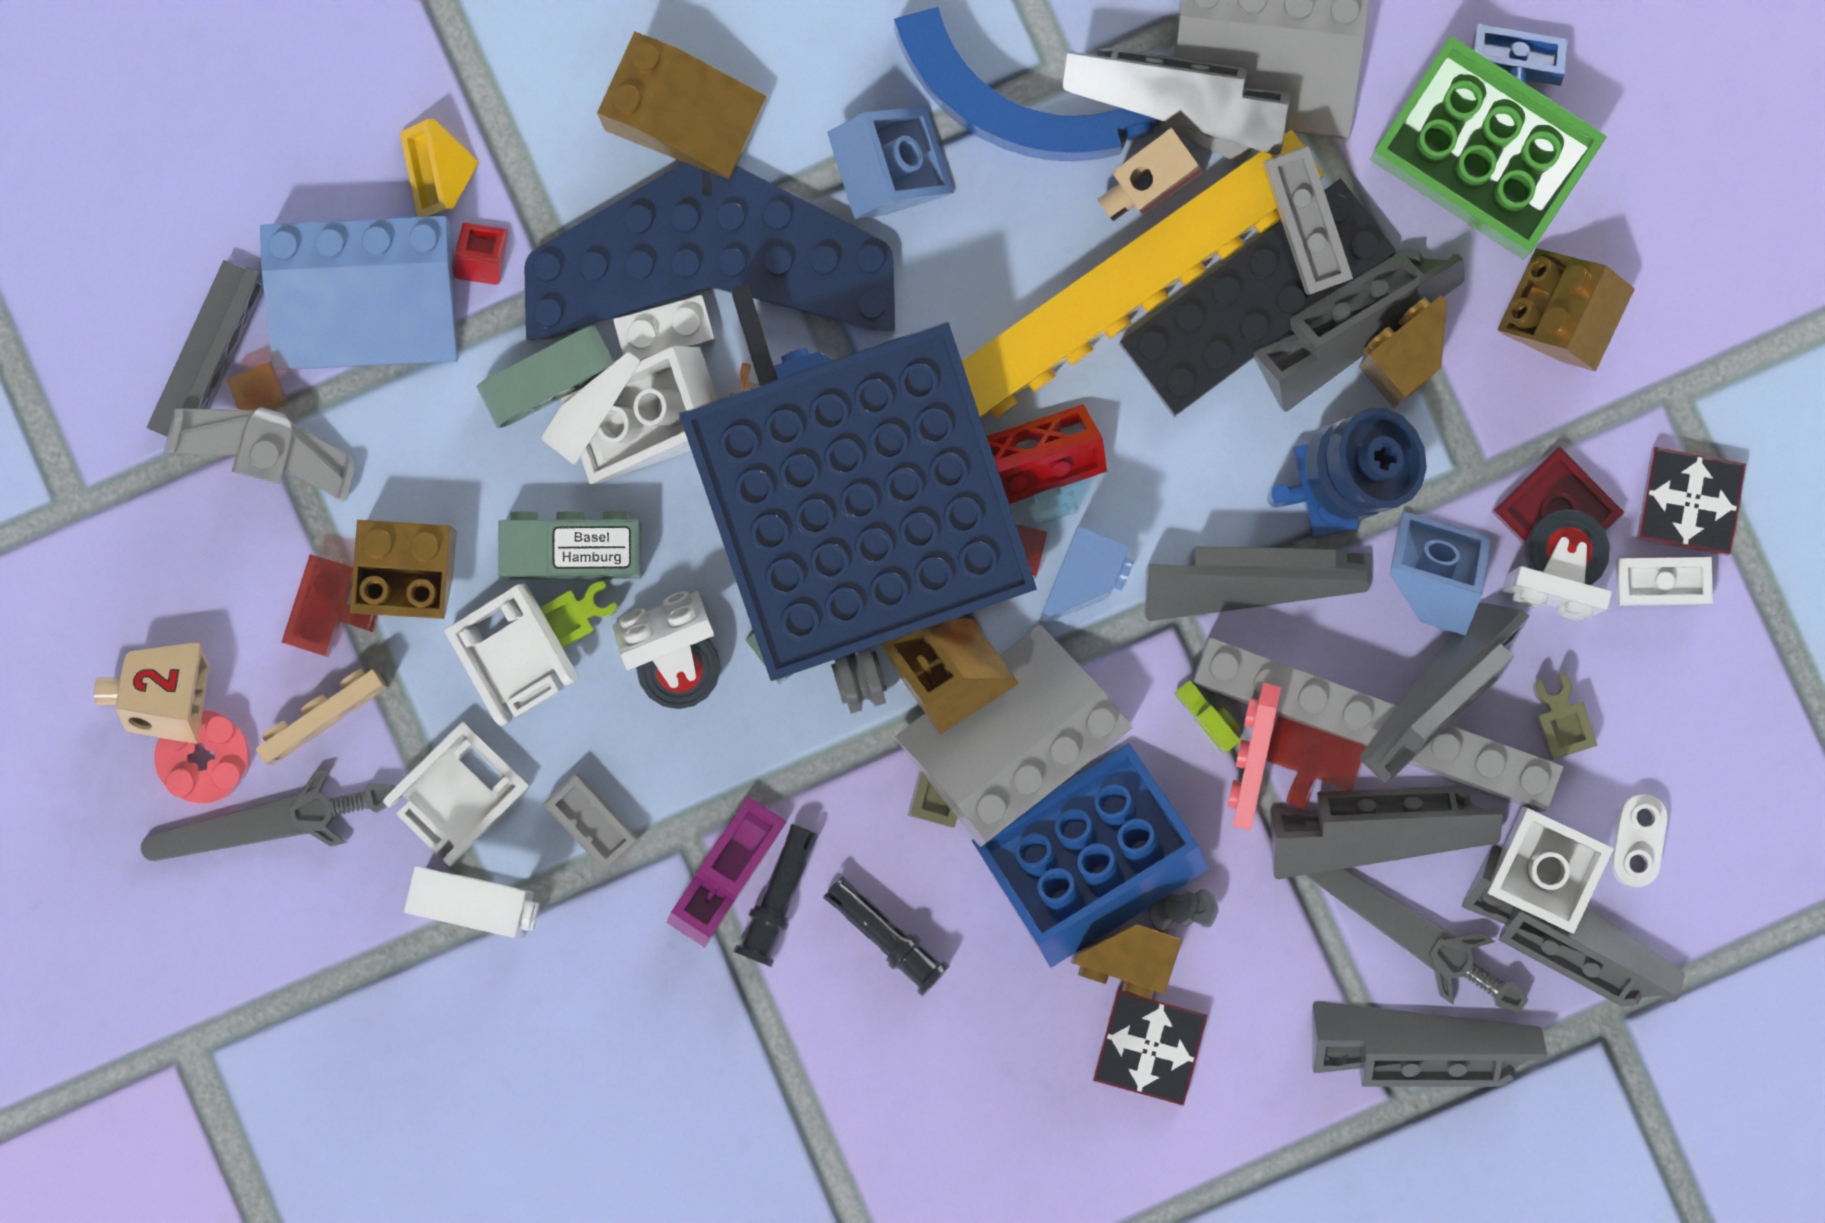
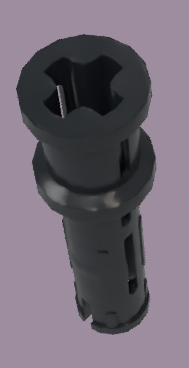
M791 824L759 906L754 905V908L750 909L748 915L751 917V921L742 944L736 945L733 952L769 967L773 966L774 960L771 956L781 931H786L789 923H787L789 918L785 916L806 867L816 839H818L819 835L817 833Z
M841 876L823 896L824 900L828 901L843 914L849 922L888 956L886 961L891 969L898 968L918 986L917 992L922 997L949 969L950 965L945 961L940 963L920 945L921 939L916 934L914 936L911 933L906 935L875 905L860 894L844 876Z

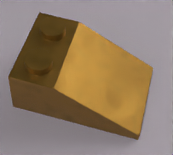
M634 31L597 111V115L606 132L731 180L767 97L677 47Z

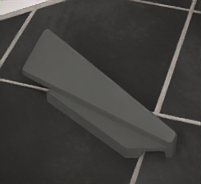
M1402 250L1290 318L1291 330L1295 334L1253 353L1254 359L1281 409L1285 412L1289 411L1365 354L1362 350L1387 327H1390L1394 333L1402 327L1398 321L1421 299L1426 297L1432 303L1440 295L1444 297L1461 285L1465 279L1463 258L1459 254H1452V257L1447 260L1427 259L1422 257L1420 251Z
M1457 786L1317 792V811L1270 808L1269 815L1273 874L1276 879L1497 844L1501 840L1503 821L1502 809L1498 807L1482 809L1470 803V793Z

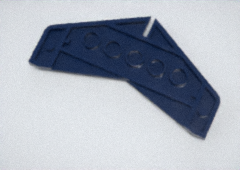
M684 162L536 248L528 255L524 266L526 339L547 340L572 333L573 330L701 290L717 289L731 293L733 287L747 283L749 284L753 299L846 322L849 325L871 331L895 330L893 253L889 245L883 240L739 166H736L731 180L711 173L712 195H704L703 169Z

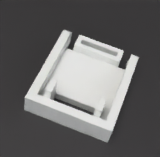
M526 583L512 587L444 630L491 716L499 726H504L512 721L510 711L514 718L519 717L563 690V684L569 686L578 680L577 672ZM500 609L503 611L508 622L516 620L485 640L476 624Z
M462 721L384 798L383 803L388 808H391L403 797L407 803L396 815L436 854L450 843L454 848L446 854L443 861L451 867L528 791L529 785ZM471 749L479 754L502 777L493 787V791L460 761Z

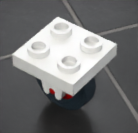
M1562 509L1545 515L1532 527L1526 539L1525 559L1528 568L1520 566L1506 575L1502 592L1514 595L1512 602L1521 606L1539 609L1540 605L1548 604L1559 607L1557 615L1583 622L1585 617L1592 618V616L1606 611L1612 591L1592 586L1602 577L1609 563L1610 544L1605 530L1595 518L1579 510Z
M687 591L675 593L667 597L663 601V605L645 611V609L630 611L619 619V623L612 625L619 653L626 670L628 671L636 667L640 686L650 699L661 706L674 709L695 706L708 698L717 685L721 669L717 649L709 639L715 635L699 591L691 594Z

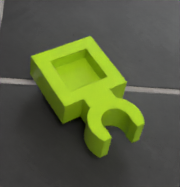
M604 581L592 584L587 589L585 597L577 601L574 593L570 590L540 607L563 649L595 632L589 619L595 616L607 618L618 611L619 607L615 602L605 608L597 607L595 604V596L607 588Z
M1190 680L1174 693L1223 755L1241 742L1235 734L1241 728L1225 708H1221L1217 712Z

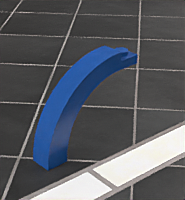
M939 7L894 18V30L901 50L913 74L924 90L958 124L981 139L1000 148L1024 156L1045 160H1097L1120 155L1122 145L1119 136L1126 135L1127 140H1135L1154 133L1152 127L1159 126V119L1123 108L1094 115L1070 116L1040 112L1022 106L990 88L967 66L947 34Z

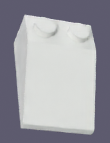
M672 346L640 361L635 372L580 456L590 484H597L691 451L678 413L718 400L700 347ZM579 389V390H577V391H575V392H573V393H571V394H569V395H567V396L562 397V398H561L562 404H564L567 400H569L573 395H575V394H576L578 391H580L581 389Z

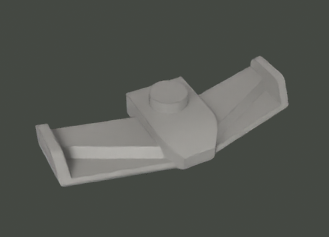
M262 407L256 410L175 408L163 454L236 455L231 471L233 473L280 484L283 469L342 502L348 498L355 471L353 456L292 423L284 413Z

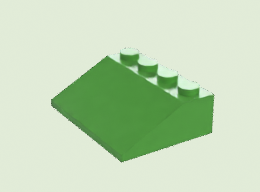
M1450 35L1369 160L1524 260L1533 251L1607 136Z

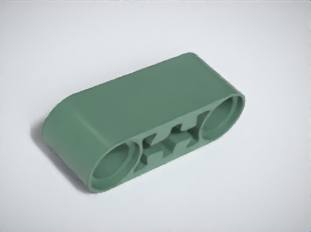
M590 326L486 378L476 387L497 428H503L551 405L564 396L582 389L611 366L614 360L597 327Z

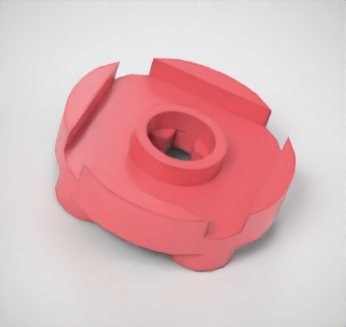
M203 710L198 743L159 738L154 755L157 774L167 790L176 797L198 804L215 803L230 796L235 791L234 789L240 785L242 779L245 778L249 770L251 758L249 743L241 729L230 719L207 710ZM199 744H204L207 751H214L215 759L208 761L207 769L203 771L199 769L198 764L191 763L190 755L196 753V746Z

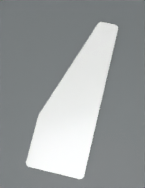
M631 352L625 353L560 406L541 439L571 464H576L640 364V360Z

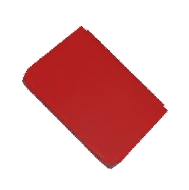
M463 222L454 254L455 278L498 285L502 275L508 229Z

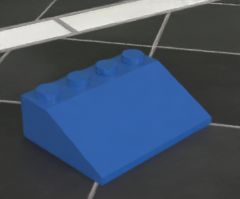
M1130 743L1058 786L981 848L974 839L971 840L1050 968L1210 870L1198 843Z

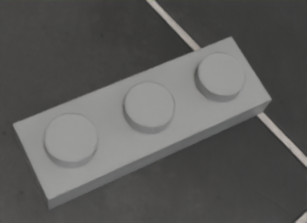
M1304 146L1262 161L1305 293L1312 294L1353 279L1310 147Z

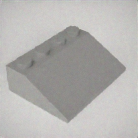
M1180 0L1174 57L1248 68L1245 88L1291 93L1285 132H1289L1292 129L1294 133L1349 139L1365 40L1369 0Z
M1041 624L999 655L1019 683L1017 686L942 734H939L924 713L894 737L918 769L928 778L929 783L980 848L1133 728L1104 690Z

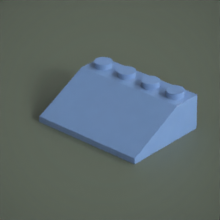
M446 216L260 225L261 270L272 370L458 362L452 224Z

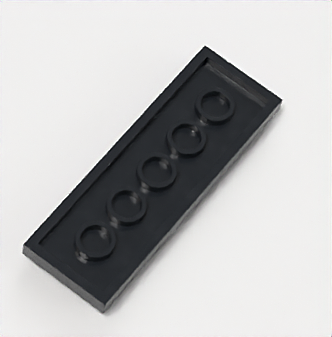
M1341 178L1327 187L1324 192L1353 279L1312 294H1306L1283 224L1280 222L1120 341V347L1174 418L1254 359V352L1277 342L1291 331L1290 318L1395 254L1396 249Z

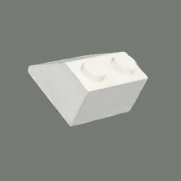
M1522 806L1502 848L1487 893L1574 934L1614 848Z

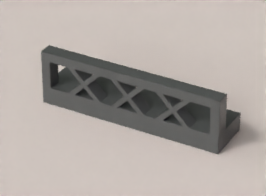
M223 260L146 428L167 437L175 408L210 409L264 292L263 279L260 272L248 267L243 269Z

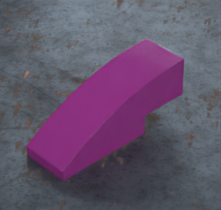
M748 796L698 869L695 877L671 911L666 923L705 948L763 861L787 821Z

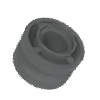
M870 648L855 652V655H846L834 660L835 663L831 664L842 703L848 704L850 714L862 711L863 701L867 699L875 707L886 704L883 692L887 691L876 651L871 652Z

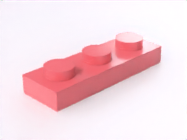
M1263 683L1259 700L1251 698L1249 700L1244 726L1253 728L1251 741L1241 739L1236 767L1244 768L1242 781L1233 780L1227 806L1236 809L1233 827L1247 830L1252 828L1281 687Z

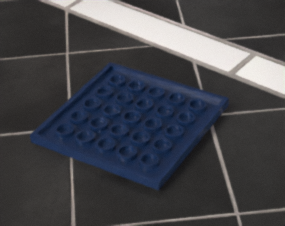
M947 321L678 413L770 681L1037 590L950 324Z

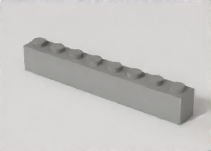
M1213 638L1206 640L1191 680L1198 688L1247 706L1250 698L1259 700L1263 683L1281 687L1275 716L1362 748L1368 746L1397 707V705ZM1452 725L1448 726L1409 763V765L1538 812L1549 810L1564 767Z

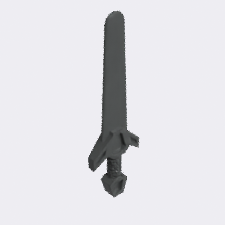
M332 769L314 772L298 795L149 835L142 841L140 851L143 857L149 861H159L303 834H311L331 847L347 843L345 840L328 828L334 816H337V813L338 815L346 814V811L347 813L355 812V809L356 811H360V808L364 810V807L375 813L386 809L387 806L383 803V800L395 788V785L369 783L365 791H362V794L357 792V794L353 793V796L348 794V797L344 795V798L342 796H339V799L335 797L334 800L321 793Z
M1346 869L1306 875L1329 894L1433 969L1439 996L1454 1005L1452 979L1459 977L1468 978V981L1472 980L1473 984L1476 982L1477 987L1480 985V989L1484 988L1483 991L1486 992L1488 990V994L1492 993L1494 1005L1520 1013L1529 1000L1514 981L1503 982L1501 980L1499 982V978L1495 979L1496 976H1491L1490 972L1487 974L1488 971H1483V967L1479 968L1480 965L1476 966L1472 949L1496 942L1484 933L1456 937Z

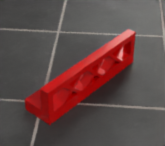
M1084 404L987 436L992 454L996 456L994 460L1009 504L1108 472L1103 437ZM1080 423L1084 430L1072 435L1059 433L1062 428ZM1026 440L1039 442L1036 447L1026 450L1016 448L1018 443Z

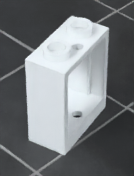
M415 866L404 913L507 937L524 938L525 931H533L535 928L540 903L533 902L535 892L427 867Z

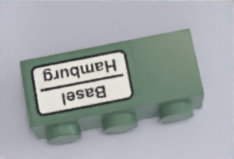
M576 511L557 512L556 520H538L537 512H511L510 520H498V576L503 580L642 579V524L639 519H631V512L627 511L603 512V520H584V512Z

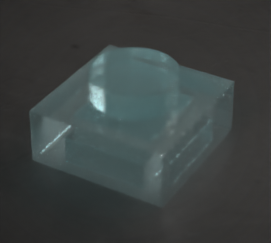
M1056 487L1036 494L1034 496L1036 503L1029 505L1027 511L1034 528L1077 513L1079 507L1073 490L1062 494L1060 487Z

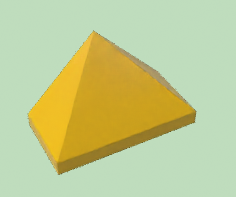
M426 119L399 132L417 217L437 216L454 208L479 162L435 119Z

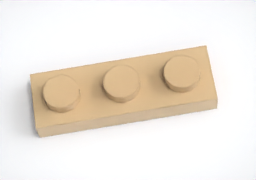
M361 668L344 678L339 683L342 690L328 700L324 695H320L303 706L300 711L304 716L288 726L285 721H282L267 730L261 736L265 742L255 748L264 763L272 766L389 688L380 674L374 670L365 673Z

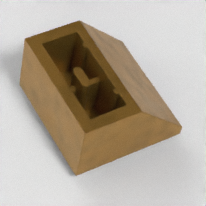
M1536 248L1497 331L1560 362L1596 371L1635 288L1606 265Z
M1442 295L1432 303L1426 297L1421 299L1398 321L1402 326L1398 331L1394 333L1390 327H1387L1362 350L1367 357L1360 364L1359 368L1393 409L1427 383L1441 369L1447 301Z
M357 519L350 613L445 619L454 573L457 531L450 525Z
M953 618L881 643L896 673L939 734H942L1019 684L1016 677L973 619Z
M1131 924L1074 953L1071 963L1080 966L1079 976L1103 984H1107L1109 976L1125 981L1122 990L1152 999L1154 991L1165 994L1183 939L1138 924Z

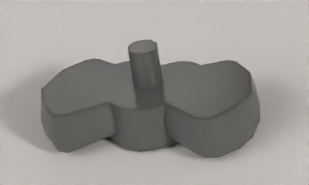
M1200 889L1195 894L1193 892H1186L1180 896L1176 894L1168 895L1151 906L1149 917L1153 927L1157 931L1166 934L1177 924L1187 927L1195 922L1202 927L1210 928L1216 920L1219 908L1214 895L1207 889Z

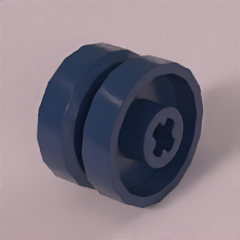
M1368 408L1322 427L1309 442L1304 461L1306 480L1314 498L1328 513L1344 520H1362L1380 512L1395 509L1411 501L1422 487L1427 469L1425 447L1417 430L1404 416L1387 408Z

